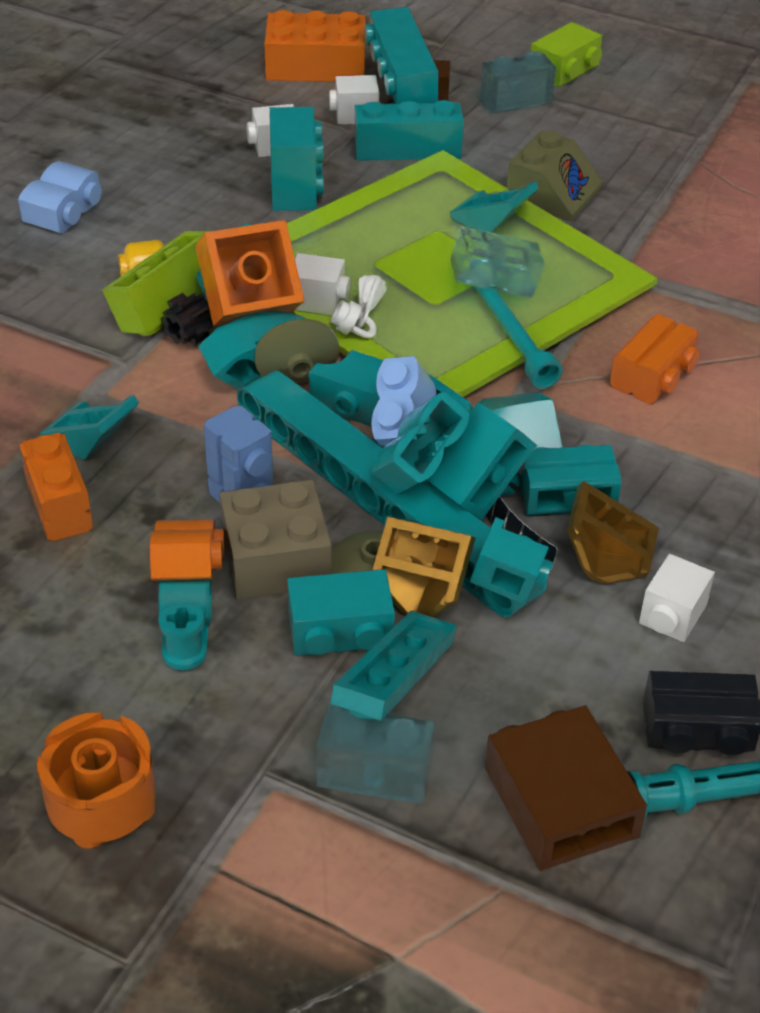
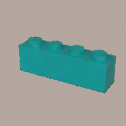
M401 7L369 11V24L364 25L365 42L367 46L371 45L373 62L377 61L379 77L384 78L386 94L392 95L395 104L405 101H413L418 104L438 102V70L409 8Z

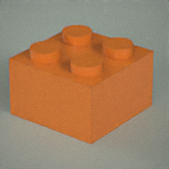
M286 220L205 232L196 243V253L213 326L227 324L243 316L259 312L281 311L290 313L305 302Z

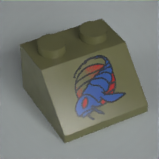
M541 130L509 162L507 188L509 190L520 189L530 182L536 181L539 189L528 201L551 215L569 222L575 219L601 190L603 185L602 179L575 140L561 136L556 131Z

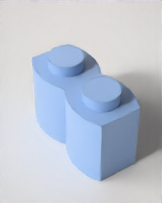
M62 161L52 163L44 171L40 180H35L28 184L20 194L18 202L22 221L58 233L66 232L79 221L81 213L89 211L100 201L102 187L99 183L98 172Z
M415 356L385 358L379 368L376 386L380 400L375 406L371 426L373 436L382 448L398 437L400 425L409 412L436 395L433 381Z

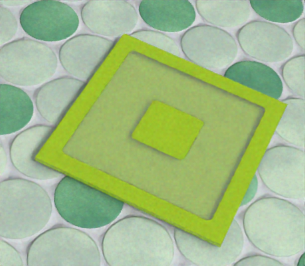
M444 150L287 223L294 258L297 253L345 259V276L351 278L350 294L348 300L345 301L346 303L353 301L358 304L359 278L363 276H380L386 282L385 286L387 288L385 295L376 307L369 312L368 317L375 322L377 327L376 335L370 339L363 338L351 331L347 335L337 331L336 325L331 323L332 315L297 310L290 313L300 315L306 319L316 320L329 326L337 336L339 352L345 356L351 350L381 360L385 358L415 356L427 374H431L462 397L526 361L463 272L462 263L466 259H473L478 264L539 350L551 347L657 285L658 278L528 200L490 235L452 220L450 212L476 192L485 191L486 194L508 191L509 189ZM365 323L361 329L369 331L370 327Z

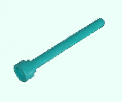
M466 259L462 263L463 272L526 359L525 373L536 388L545 389L553 386L562 376V365L553 353L539 350L478 264L473 259Z

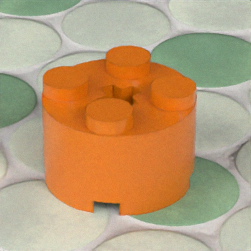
M88 712L71 717L51 730L45 739L46 746L41 756L38 755L37 771L47 815L58 831L72 838L82 848H95L103 842L113 841L128 835L153 816L156 806V784L151 747L146 733L136 722L120 716V721L103 718L102 712Z

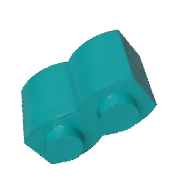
M445 391L409 412L402 421L398 437L385 445L378 453L373 464L372 474L395 494H400L427 480L438 469L444 455V448L457 441L465 431L469 421V412Z

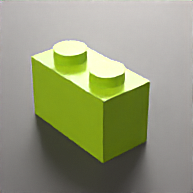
M570 22L531 43L528 74L556 87H561L599 65L602 57L601 45L603 35Z

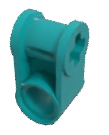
M211 580L160 581L158 622L160 631L163 633L161 651L164 663L170 668L183 671L200 666L206 659L208 629L212 619Z

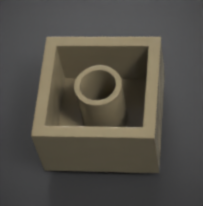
M313 480L219 492L222 529L225 530V548L236 600L287 593V578L331 574V542Z

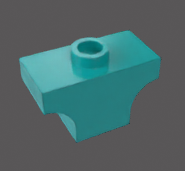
M351 350L346 358L340 362L333 364L316 363L309 371V393L339 416L371 426L375 406L380 400L376 386L377 374L384 360Z

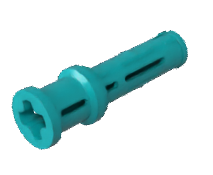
M760 761L728 764L697 770H690L681 764H673L668 767L667 771L642 775L636 770L627 771L647 804L645 818L648 813L674 810L678 814H685L694 809L696 803L760 794Z

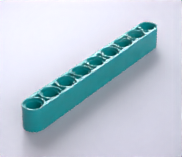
M278 370L271 371L237 391L238 405L243 406L254 416V421L259 420L269 428L273 440L385 526L387 517L475 537L462 587L496 614L508 618L546 591L547 580L542 590L536 587L532 588L524 605L470 583L479 555L491 528L427 480L400 494H395L372 474L375 458L382 447Z

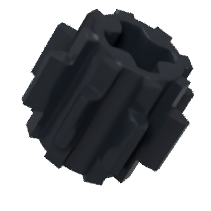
M182 292L167 301L170 308L163 312L164 316L161 317V323L164 325L165 333L173 339L174 343L179 344L181 342L184 345L191 341L195 346L209 336L207 330L214 326L208 302L204 299L203 295L199 294L196 296L194 293L186 297Z

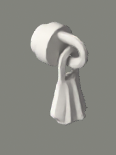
M366 275L359 278L358 304L353 301L346 303L343 300L338 304L331 318V323L336 325L337 331L345 335L351 331L368 339L376 335V324L368 315L376 307L387 290L386 282L380 276ZM366 323L369 325L370 330L365 331L361 327Z

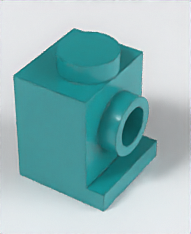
M495 517L479 555L470 583L525 605L532 588L536 587L542 590L553 565L552 561L544 559L549 547L537 543L527 536L503 529L505 521Z

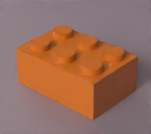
M278 10L275 13H268L264 43L266 80L335 82V76H364V25L366 15L357 14L352 11H345L340 14H325L322 11L292 13L289 10Z

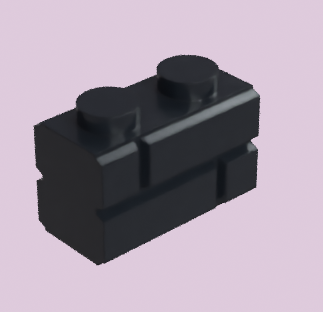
M649 671L643 697L648 747L665 748L672 753H685L692 749L719 750V752L725 755H738L745 751H755L760 735V699H758L759 692L756 676L753 674Z

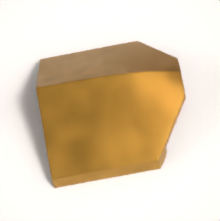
M582 481L577 487L567 528L582 571L591 580L603 584L646 577L651 571L659 527L585 481Z
M387 517L372 570L386 569L392 602L401 613L408 614L410 611L434 617L458 603L475 537Z

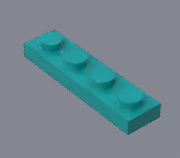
M410 611L334 683L330 704L347 709L350 714L360 719H377L382 721L454 643L457 625Z

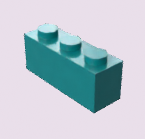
M442 100L436 103L424 104L405 101L400 104L368 102L364 105H355L354 145L356 161L425 159L442 150L457 159H461L464 120L460 103Z

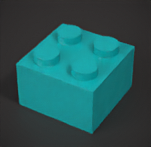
M269 107L272 211L316 210V195H324L322 121H314V107Z

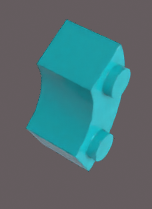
M281 311L250 314L217 327L198 347L213 376L239 390L262 377L257 370L254 359L255 349L260 339L269 330L281 323L306 318L294 313Z

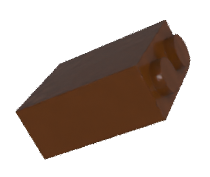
M586 705L568 711H555L545 718L519 726L509 725L496 733L488 735L485 769L540 871L640 838L647 804Z

